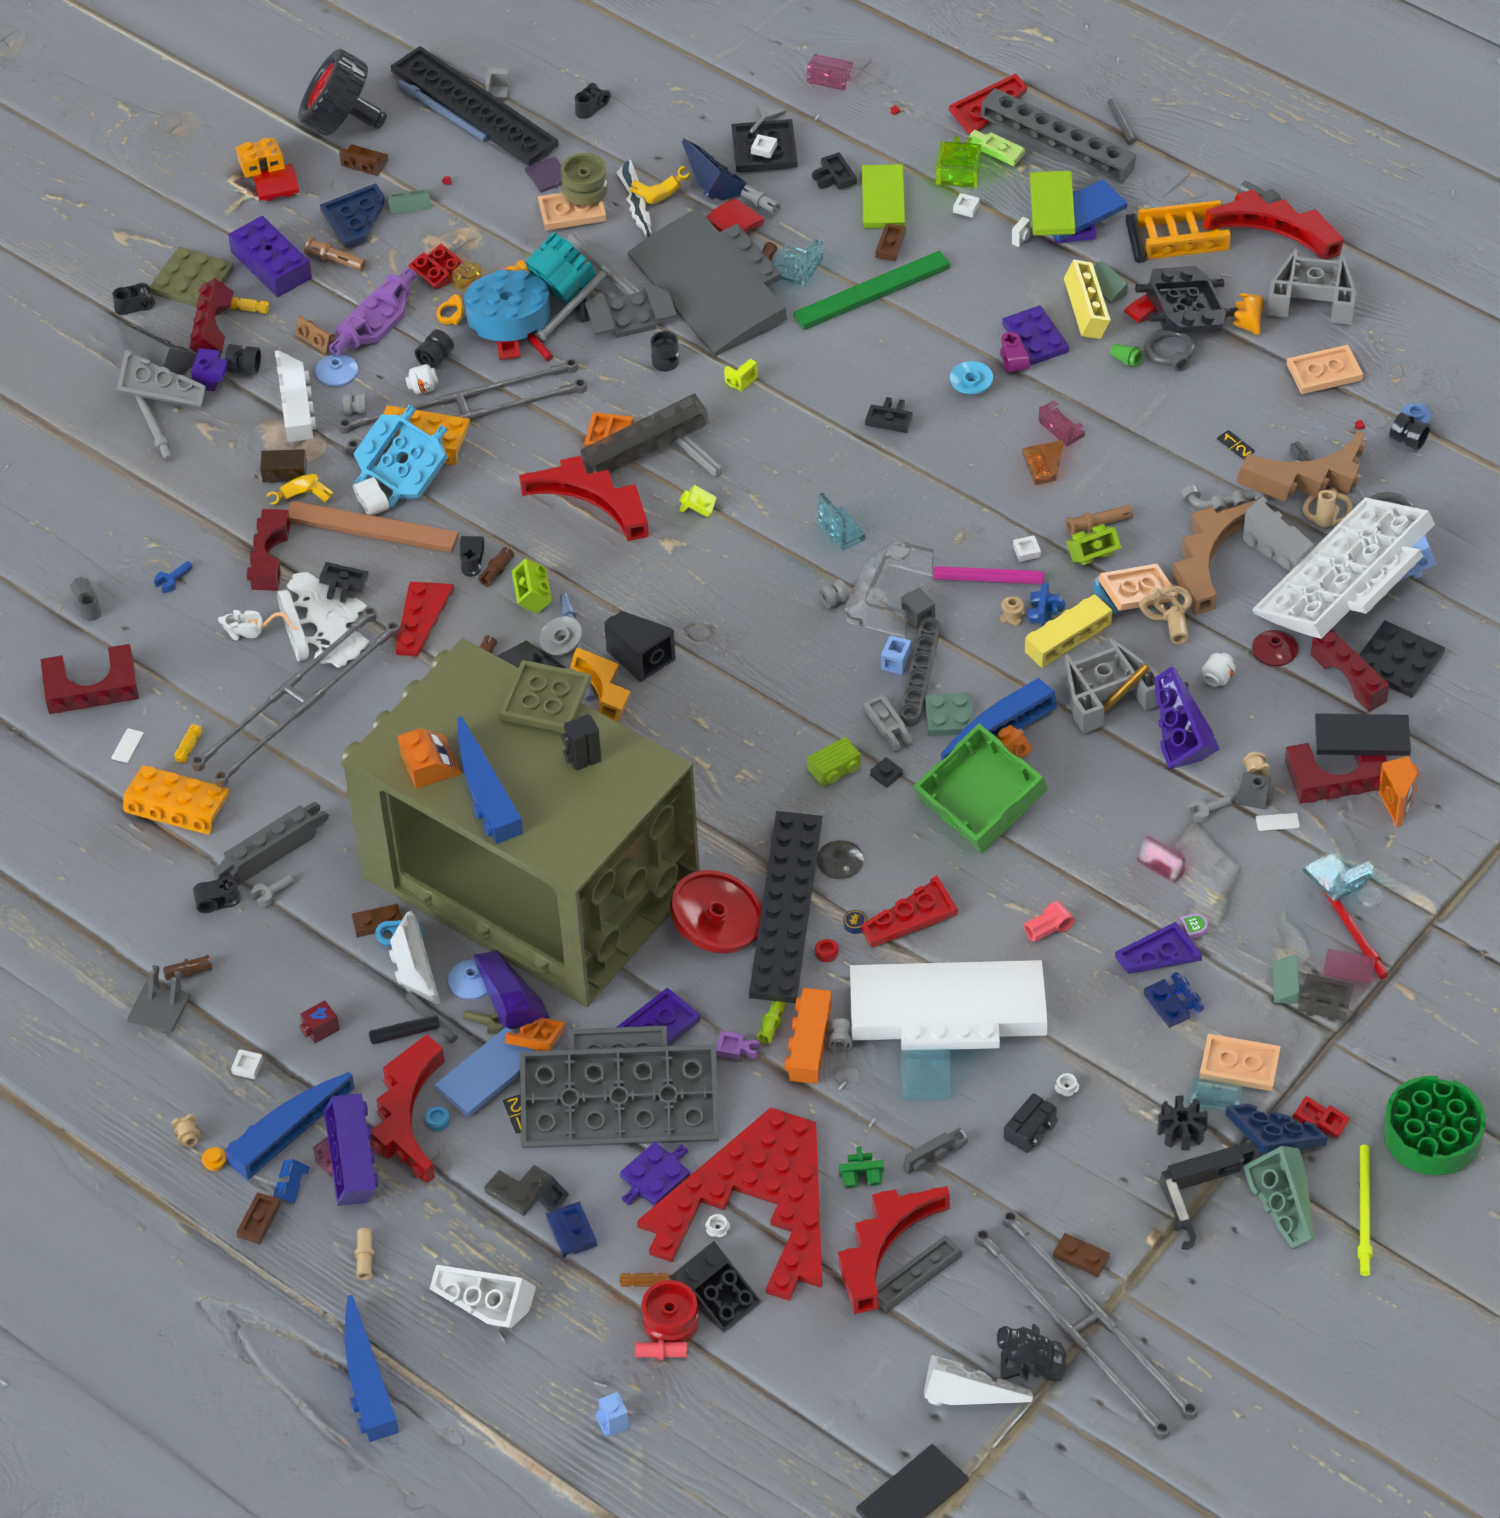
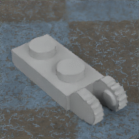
M884 695L863 703L864 711L882 736L887 739L893 751L900 749V744L894 735L900 734L902 741L907 746L913 744L911 735L905 728L904 722Z

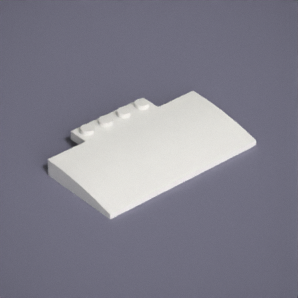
M1365 497L1252 609L1253 613L1285 628L1320 639L1350 610L1366 614L1423 557L1420 549L1412 547L1435 525L1430 512Z
M1042 960L850 965L852 1040L901 1039V1051L1000 1048L999 1037L1047 1035V1012Z

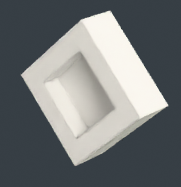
M758 134L751 147V154L771 158L777 146V139Z
M960 193L953 206V213L973 218L980 204V198Z
M1022 217L1013 227V245L1019 247L1024 241L1029 239L1031 235L1030 219Z
M1035 536L1013 540V548L1019 562L1041 557V550Z
M239 1049L231 1067L232 1074L255 1079L263 1062L262 1054Z

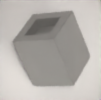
M488 68L485 83L486 91L499 100H507L510 86L509 70Z

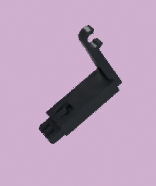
M1249 1142L1239 1146H1231L1168 1165L1167 1170L1161 1172L1160 1186L1178 1222L1173 1230L1177 1232L1181 1229L1186 1230L1190 1238L1189 1241L1183 1242L1181 1249L1188 1250L1195 1245L1196 1233L1179 1190L1240 1172L1242 1164L1253 1159L1256 1149L1254 1143Z

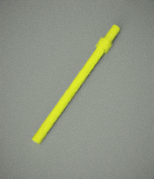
M1368 1145L1360 1146V1245L1357 1247V1257L1360 1259V1275L1362 1276L1370 1275V1259L1373 1258V1247L1370 1245V1147Z

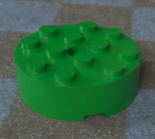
M1421 1076L1400 1085L1389 1098L1383 1123V1138L1392 1156L1405 1167L1427 1175L1451 1174L1468 1166L1477 1157L1481 1149L1486 1124L1483 1105L1475 1093L1456 1080L1450 1082L1438 1079L1439 1076Z

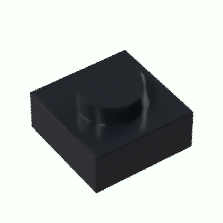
M887 757L870 769V776L886 788L903 775V769Z
M552 1177L546 1180L535 1197L550 1213H556L569 1196V1193Z

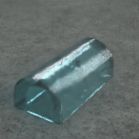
M1194 1078L1190 1104L1195 1098L1200 1101L1201 1106L1226 1109L1227 1106L1240 1105L1243 1086Z

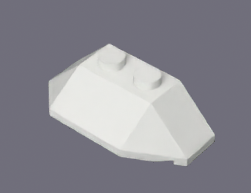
M409 911L390 940L392 950H389V954L393 964L397 963L398 967L395 975L399 985L403 984L408 992L412 991L416 996L437 1005L441 1002L419 924L413 912Z

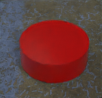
M823 939L815 945V956L818 960L832 962L838 957L839 947L835 941Z

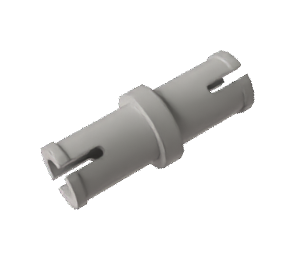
M750 185L744 187L748 192L742 189V197L752 201L756 207L764 208L773 215L778 213L773 206L780 210L781 204L768 197L767 193L759 192Z

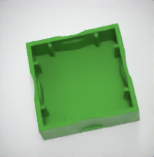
M980 723L955 746L945 759L937 763L913 786L918 798L981 853L996 841L1048 790L1043 776L1020 757L1009 752L1003 743Z

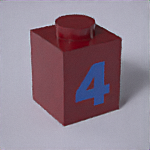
M325 1000L300 1013L302 1022L300 1029L304 1036L310 1037L315 1044L340 1030L338 1017Z

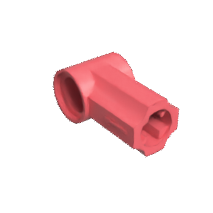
M1055 901L1046 907L1044 913L1024 923V930L1031 942H1036L1055 931L1059 933L1067 931L1074 924L1075 919L1060 901Z

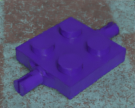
M654 1141L620 1171V1177L631 1187V1190L622 1196L624 1203L630 1205L638 1196L648 1200L653 1206L660 1202L690 1176L691 1171L679 1161L688 1153V1149L681 1144L673 1153H670Z

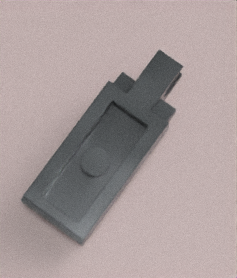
M960 1127L949 1134L945 1132L905 1154L903 1168L907 1174L915 1170L921 1171L932 1160H940L949 1151L961 1149L968 1143V1137Z

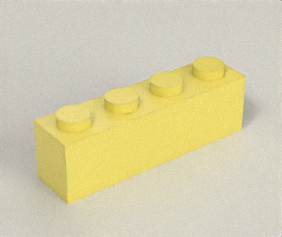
M1073 260L1064 277V281L1081 336L1101 339L1110 322V317L1093 263Z
M1095 594L1087 599H1083L1075 607L1064 611L1059 617L1048 621L1043 627L1029 633L1025 637V653L1041 668L1047 666L1112 624V609Z

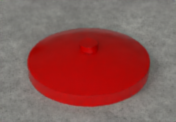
M702 870L685 876L675 887L670 899L672 921L678 931L697 947L714 953H734L750 946L758 936L762 906L752 889L740 879L720 871Z

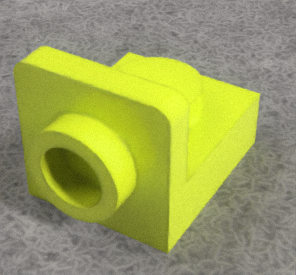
M749 359L737 371L727 366L724 368L725 382L730 387L742 392L758 378L757 362Z

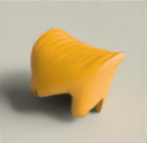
M1241 293L1238 296L1242 297L1244 301L1236 302L1238 311L1234 314L1235 320L1233 324L1255 335H1259L1261 330V314L1265 306L1264 299L1260 295Z

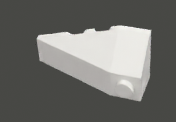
M436 1265L430 1285V1290L485 1323L506 1328H512L530 1311L536 1286L523 1278Z
M931 1355L924 1387V1396L931 1404L942 1406L943 1403L947 1405L1032 1402L1033 1394L1031 1389L1004 1379H997V1382L992 1381V1378L986 1375L987 1373L978 1370L971 1373L963 1369L964 1364Z

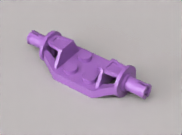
M406 268L400 276L389 274L385 278V282L371 293L342 324L336 327L338 338L329 345L330 351L338 356L346 347L357 349L361 344L379 343L403 319L407 297L410 295L408 285L416 278V273L412 269Z

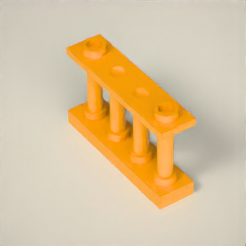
M1221 201L1138 210L1139 227H1147L1150 238L1146 239V259L1229 250L1231 236L1229 229L1220 230L1218 228L1209 232L1199 233L1196 222L1204 220L1206 210L1220 206ZM1188 222L1191 234L1179 235L1176 223ZM1167 224L1170 236L1158 237L1155 226Z

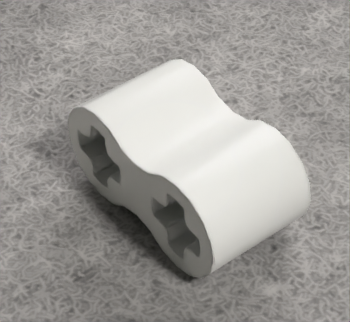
M374 477L353 484L355 496L363 506L366 515L374 516L390 509L387 497L380 489Z

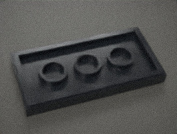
M1315 713L1317 755H1411L1409 715Z
M932 1443L856 1507V1512L863 1518H926L969 1481V1477Z

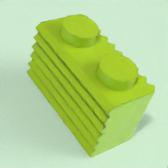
M847 736L807 756V769L823 787L826 784L837 782L845 774L854 773L861 766V754L852 742L847 739Z

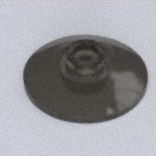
M835 840L825 844L819 850L817 856V865L820 871L834 879H846L856 875L864 863L861 849L856 844L846 840Z

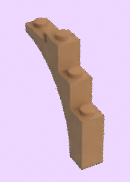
M1357 431L1351 441L1342 449L1329 456L1312 461L1281 462L1248 453L1240 468L1236 482L1283 502L1286 501L1289 494L1293 495L1295 490L1317 498L1320 490H1325L1327 486L1334 487L1348 494L1352 486H1357L1361 477L1360 474H1357L1360 467L1357 464L1359 461L1357 455L1361 456L1366 444L1363 443L1365 433Z
M1257 500L1243 503L1230 509H1224L1217 513L1213 507L1192 513L1191 529L1194 534L1183 538L1182 554L1185 559L1173 563L1172 578L1177 586H1181L1190 593L1192 598L1190 608L1194 615L1216 609L1217 594L1209 574L1211 560L1220 545L1232 534L1244 527L1245 511Z

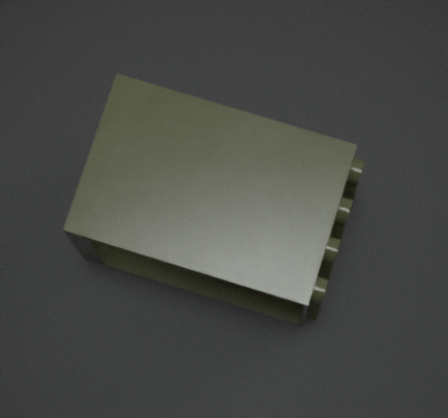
M462 638L450 651L442 650L439 652L432 663L431 671L421 681H411L402 694L401 702L391 712L387 710L381 712L376 717L370 734L361 743L357 741L352 742L343 753L341 764L345 769L347 781L346 794L350 799L351 823L355 829L356 852L360 858L362 876L364 879L489 951L497 950L509 963L588 1008L670 915V899L681 879L693 872L700 871L693 763L582 703L575 720L587 714L592 716L599 728L601 762L593 765L588 764L587 767L577 771L564 758L563 750L566 748L561 738V735L564 733L500 720L499 713L518 668ZM458 717H463L522 819L523 834L496 844L492 836L488 837L486 835L482 819H477L473 810L474 803L463 774L458 741ZM419 728L446 736L462 770V774L416 789L400 755L397 736Z

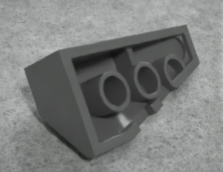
M117 322L116 326L141 357L149 360L151 363L160 367L163 366L175 374H180L194 363L197 353L185 347L171 344V341L156 337L154 334L136 326Z

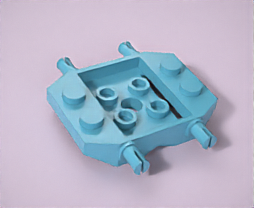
M408 405L400 416L380 415L354 452L359 467L362 469L361 474L354 483L364 481L368 477H374L378 482L393 491L388 499L391 508H394L400 498L406 500L420 498L448 459L445 447L441 441L448 429L440 425L435 434L430 436L409 421L416 411L411 405ZM398 430H400V434L394 438L393 444L390 446L388 451L381 457L378 465L375 466L374 464L376 463V461L379 459V457L386 449L388 444L391 442V440L398 432ZM408 454L407 461L400 463V458Z

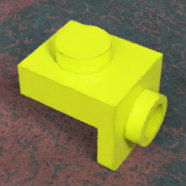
M693 485L689 491L685 490L681 495L679 511L684 512L689 507L708 517L712 513L717 497Z

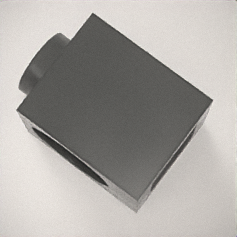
M919 587L901 597V612L916 628H919L920 622L924 618H935V603Z

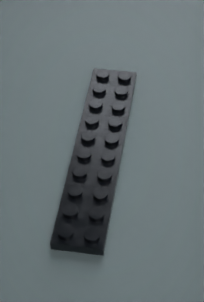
M421 46L391 65L392 73L408 84L420 88L422 93L485 133L488 139L528 166H531L559 146L558 139Z
M776 811L749 989V998L796 1003L823 816Z

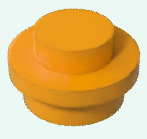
M218 1147L209 1148L202 1154V1163L210 1171L222 1169L227 1160L225 1151Z

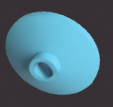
M967 361L953 368L950 374V382L959 392L978 394L986 391L992 385L993 373L983 363Z

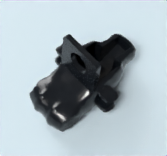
M1034 1323L1032 1329L1024 1326L1017 1329L1003 1326L998 1329L997 1344L1002 1349V1379L1006 1380L1020 1375L1027 1381L1028 1372L1036 1378L1041 1375L1046 1380L1061 1381L1066 1372L1065 1360L1067 1354L1060 1342L1051 1341L1048 1337L1041 1335L1040 1328ZM1008 1360L1014 1365V1367H1007Z

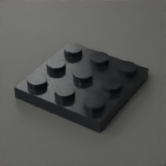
M792 119L763 121L753 133L750 130L756 122L731 124L736 172L798 167ZM758 134L777 139V146L771 158L751 154V147Z
M1384 620L1359 656L1389 684V688L1413 698L1444 655L1445 647Z

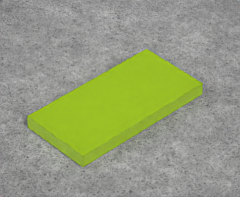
M903 164L862 165L863 228H884L886 223L905 226Z
M1071 171L1030 172L1033 235L1075 234Z

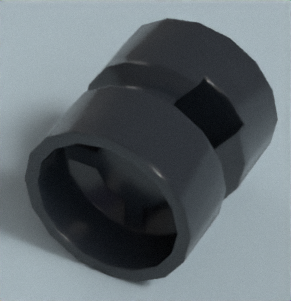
M435 329L415 349V357L421 365L428 364L431 368L436 369L442 360L453 351L454 343L445 332Z
M669 331L655 333L650 340L653 367L663 372L674 370L679 365L677 336Z
M229 344L225 354V359L228 360L229 365L227 371L239 373L243 370L246 374L257 375L261 365L260 347L246 346L244 349L242 345Z
M1401 412L1391 426L1389 437L1400 443L1405 441L1406 446L1420 450L1428 438L1430 425L1420 420L1414 422V417Z

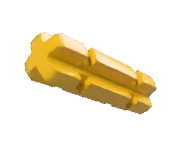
M232 297L231 307L229 308L234 310L240 308L239 310L255 313L259 311V313L267 314L269 302L261 300L258 302V300L247 298L239 300V297Z
M190 725L187 730L188 732L179 745V749L174 754L176 762L183 764L187 761L188 755L192 752L198 741L197 739L202 733L200 725Z

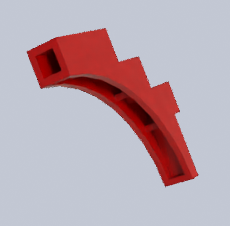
M1254 189L1236 194L1234 202L1207 209L1203 227L1207 231L1226 227H1248L1271 231L1301 243L1323 260L1340 256L1344 238L1316 209L1298 214L1285 199L1267 204Z
M581 456L560 460V467L519 475L522 496L559 494L575 497L601 508L610 515L622 529L627 541L649 537L648 522L636 484L614 489L609 471L605 470L587 474Z
M428 1034L383 1067V1081L389 1090L376 1099L377 1114L382 1122L371 1130L370 1143L372 1149L377 1154H382L387 1159L395 1155L400 1163L405 1162L410 1167L411 1172L417 1178L421 1177L427 1183L435 1178L432 1162L421 1151L413 1136L411 1119L414 1104L421 1088L431 1074L445 1062L443 1048Z
M947 1186L909 1193L904 1196H898L896 1189L872 1194V1209L875 1219H866L855 1223L858 1247L838 1252L839 1269L854 1314L879 1309L876 1276L881 1260L890 1245L913 1224L932 1214L950 1209V1193Z

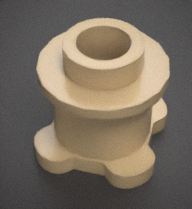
M1007 597L1002 601L1003 615L1000 616L1001 623H1010L1014 626L1021 625V617L1025 615V611L1023 609V601L1020 598Z
M1251 752L1243 759V765L1247 768L1248 773L1266 777L1270 776L1268 772L1270 766L1265 763L1266 758L1263 753Z
M188 1114L186 1117L176 1118L172 1121V1126L175 1127L174 1133L178 1135L177 1141L179 1145L191 1147L196 1145L201 1139V1132L197 1129L198 1124L195 1122L196 1117L194 1114Z

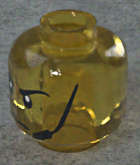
M463 261L453 270L451 281L459 291H466L472 282L482 277L481 272L483 270L476 262Z

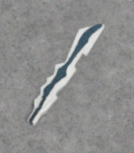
M627 160L616 174L630 194L626 201L631 205L629 211L632 212V218L636 220V226L642 229L644 236L648 238L652 235L649 211L646 212L644 197L630 192V187H633L631 185L635 179L638 180L632 161Z

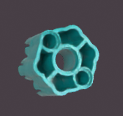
M553 231L524 263L530 274L537 276L546 283L551 295L567 305L580 292V289L582 290L596 276V273L592 269L593 265L590 261L583 264L586 258L582 254L575 259L580 253L577 248L569 252L574 246L571 242L563 239Z

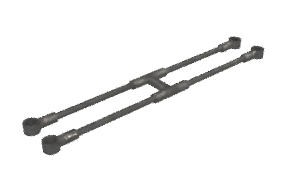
M568 358L565 363L551 366L550 369L478 388L473 387L411 406L417 410L439 403L445 404L457 401L462 413L453 416L472 420L486 416L491 412L558 394L584 393L587 391V382L583 378H578L574 383L559 387V389L489 408L483 407L472 411L469 410L465 398L476 396L481 392L548 374L554 375L565 371L569 373L576 372L578 370L577 360L575 358ZM383 413L353 420L343 418L339 421V429L342 433H349L352 431V428L367 425L369 422L378 420ZM349 440L347 442L348 452L354 454L363 440Z
M370 606L366 607L363 610V615L352 624L349 630L299 673L296 672L268 696V699L217 744L210 746L201 755L193 756L191 758L192 769L194 771L204 770L205 763L217 753L219 748L284 694L300 702L301 704L291 712L292 714L242 758L237 762H233L224 771H217L214 774L215 784L218 787L226 786L229 783V778L252 755L295 718H299L326 694L329 688L375 648L384 644L389 638L397 637L400 634L399 623L396 621L389 622L386 630L375 639L373 644L309 697L293 688L308 671L352 633L361 629L366 623L376 621V609Z
M1008 1210L1004 1213V1226L1012 1228L1023 1240L1025 1239L1080 1297L1081 1302L1091 1312L1075 1324L1071 1325L1060 1313H1057L1002 1254V1250L991 1239V1234L987 1229H979L976 1232L975 1240L977 1245L988 1249L995 1258H998L1053 1317V1321L1081 1351H1085L1142 1413V1417L1154 1429L1156 1438L1160 1440L1167 1439L1170 1434V1425L1165 1421H1160L1150 1409H1146L1091 1350L1089 1344L1079 1334L1097 1320L1110 1333L1112 1332L1168 1391L1173 1401L1182 1409V1415L1185 1419L1193 1420L1197 1417V1404L1191 1401L1188 1402L1177 1389H1174L1117 1329V1325L1088 1294H1084L1030 1236V1232L1020 1223L1018 1214L1015 1211ZM985 1236V1237H987V1238H986V1239H981V1238H979V1237ZM1192 1409L1194 1410V1412L1189 1413L1186 1410ZM1163 1428V1429H1165L1166 1431H1165V1432H1160V1431H1158V1429Z

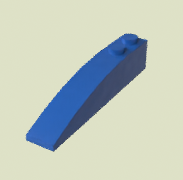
M1037 678L1004 697L969 723L941 753V759H945L955 746L979 723L996 737L1000 730L1009 725L1018 730L1045 716L1057 708L1055 691L1040 678Z
M458 717V741L463 774L474 803L473 810L477 819H482L486 835L488 837L492 836L496 844L523 834L522 819L463 717Z
M347 1072L322 1082L283 1103L260 1119L255 1125L249 1126L241 1137L232 1141L225 1149L228 1164L249 1180L324 1115V1109L332 1096L348 1095L355 1089L353 1075Z
M353 1294L347 1297L345 1315V1349L354 1397L350 1398L354 1413L359 1412L361 1418L357 1419L361 1434L366 1433L369 1442L399 1433Z

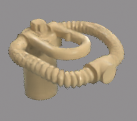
M1334 487L1320 490L1317 496L1318 501L1315 515L1309 512V507L1315 497L1309 495L1302 507L1303 515L1324 529L1329 526L1338 525L1353 510L1350 497L1343 493H1338ZM1337 499L1343 500L1346 504V515L1340 519H1336L1339 513V507L1335 504Z
M1177 585L1161 589L1151 588L1149 595L1143 597L1139 602L1142 612L1152 620H1166L1168 622L1170 639L1173 644L1181 645L1188 641L1189 636L1184 613L1192 603L1190 593ZM1170 592H1177L1183 595L1185 603L1180 604ZM1168 598L1172 600L1174 606L1166 610L1163 604H1159V601ZM1154 601V606L1163 614L1157 615L1152 613L1146 604Z

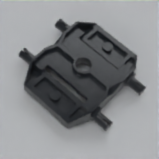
M1196 266L1152 269L1150 280L1147 284L1135 285L1136 293L1146 292L1151 304L1157 309V313L1149 314V321L1160 322L1164 330L1171 332L1220 331L1223 328L1226 317H1233L1235 312L1238 311L1237 307H1223L1215 291V288L1224 287L1223 278L1211 279ZM1173 288H1188V289H1187V290H1176V289H1173ZM1160 289H1169L1168 291H1160Z

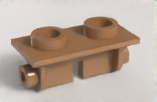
M301 316L298 317L295 335L326 354L328 346L337 339L336 336L325 330L323 331L312 320H306Z

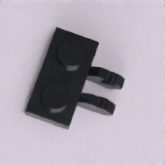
M840 152L821 158V165L823 167L811 173L813 180L817 181V186L820 189L828 188L833 183L838 190L857 184L856 175Z
M886 397L883 406L870 405L865 425L908 433L913 419V412L904 410L905 400L901 399L896 409L891 408L892 398Z
M325 562L319 577V583L329 585L327 599L332 600L335 596L336 587L342 588L340 602L346 603L350 590L363 592L368 580L369 571Z

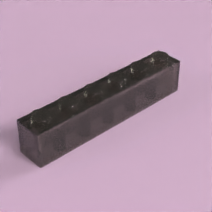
M694 393L581 449L583 464L590 474L608 470L610 474L710 424L707 409Z

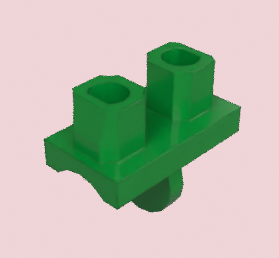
M856 1147L857 1154L847 1155L848 1162L855 1163L839 1164V1177H842L846 1189L858 1187L857 1175L867 1174L868 1186L881 1185L884 1159L866 1161L873 1160L872 1153H863L862 1147Z

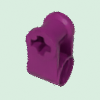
M1014 332L1004 333L1001 337L1002 347L1000 355L1007 373L1029 369V356L1024 349L1020 336Z

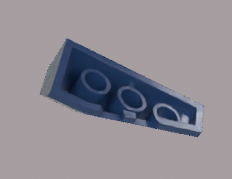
M683 138L682 144L697 183L704 190V195L713 200L716 197L723 201L741 194L742 189L748 191L744 188L748 184L743 179L729 172L725 165L714 160V157L702 147Z

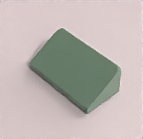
M427 189L389 194L387 196L391 214L431 208Z
M1102 260L1094 266V270L1103 297L1112 303L1127 295V282Z
M1292 955L1273 961L1274 1003L1298 1004V956Z

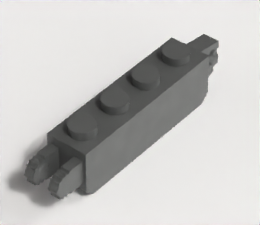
M313 802L304 808L299 805L224 852L225 859L214 869L215 877L217 879L237 877L239 881L245 882L313 839L316 835V828L327 822L329 814L325 810L319 812L321 806L317 802Z

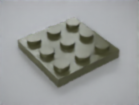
M178 246L150 285V294L196 307L201 285L205 282L208 283L213 278L224 284L235 269L234 263Z
M522 660L499 713L500 720L565 733L564 725L566 722L576 718L591 682V674Z

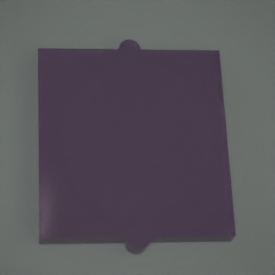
M556 157L538 161L537 164L525 168V172L541 193L562 185V165Z

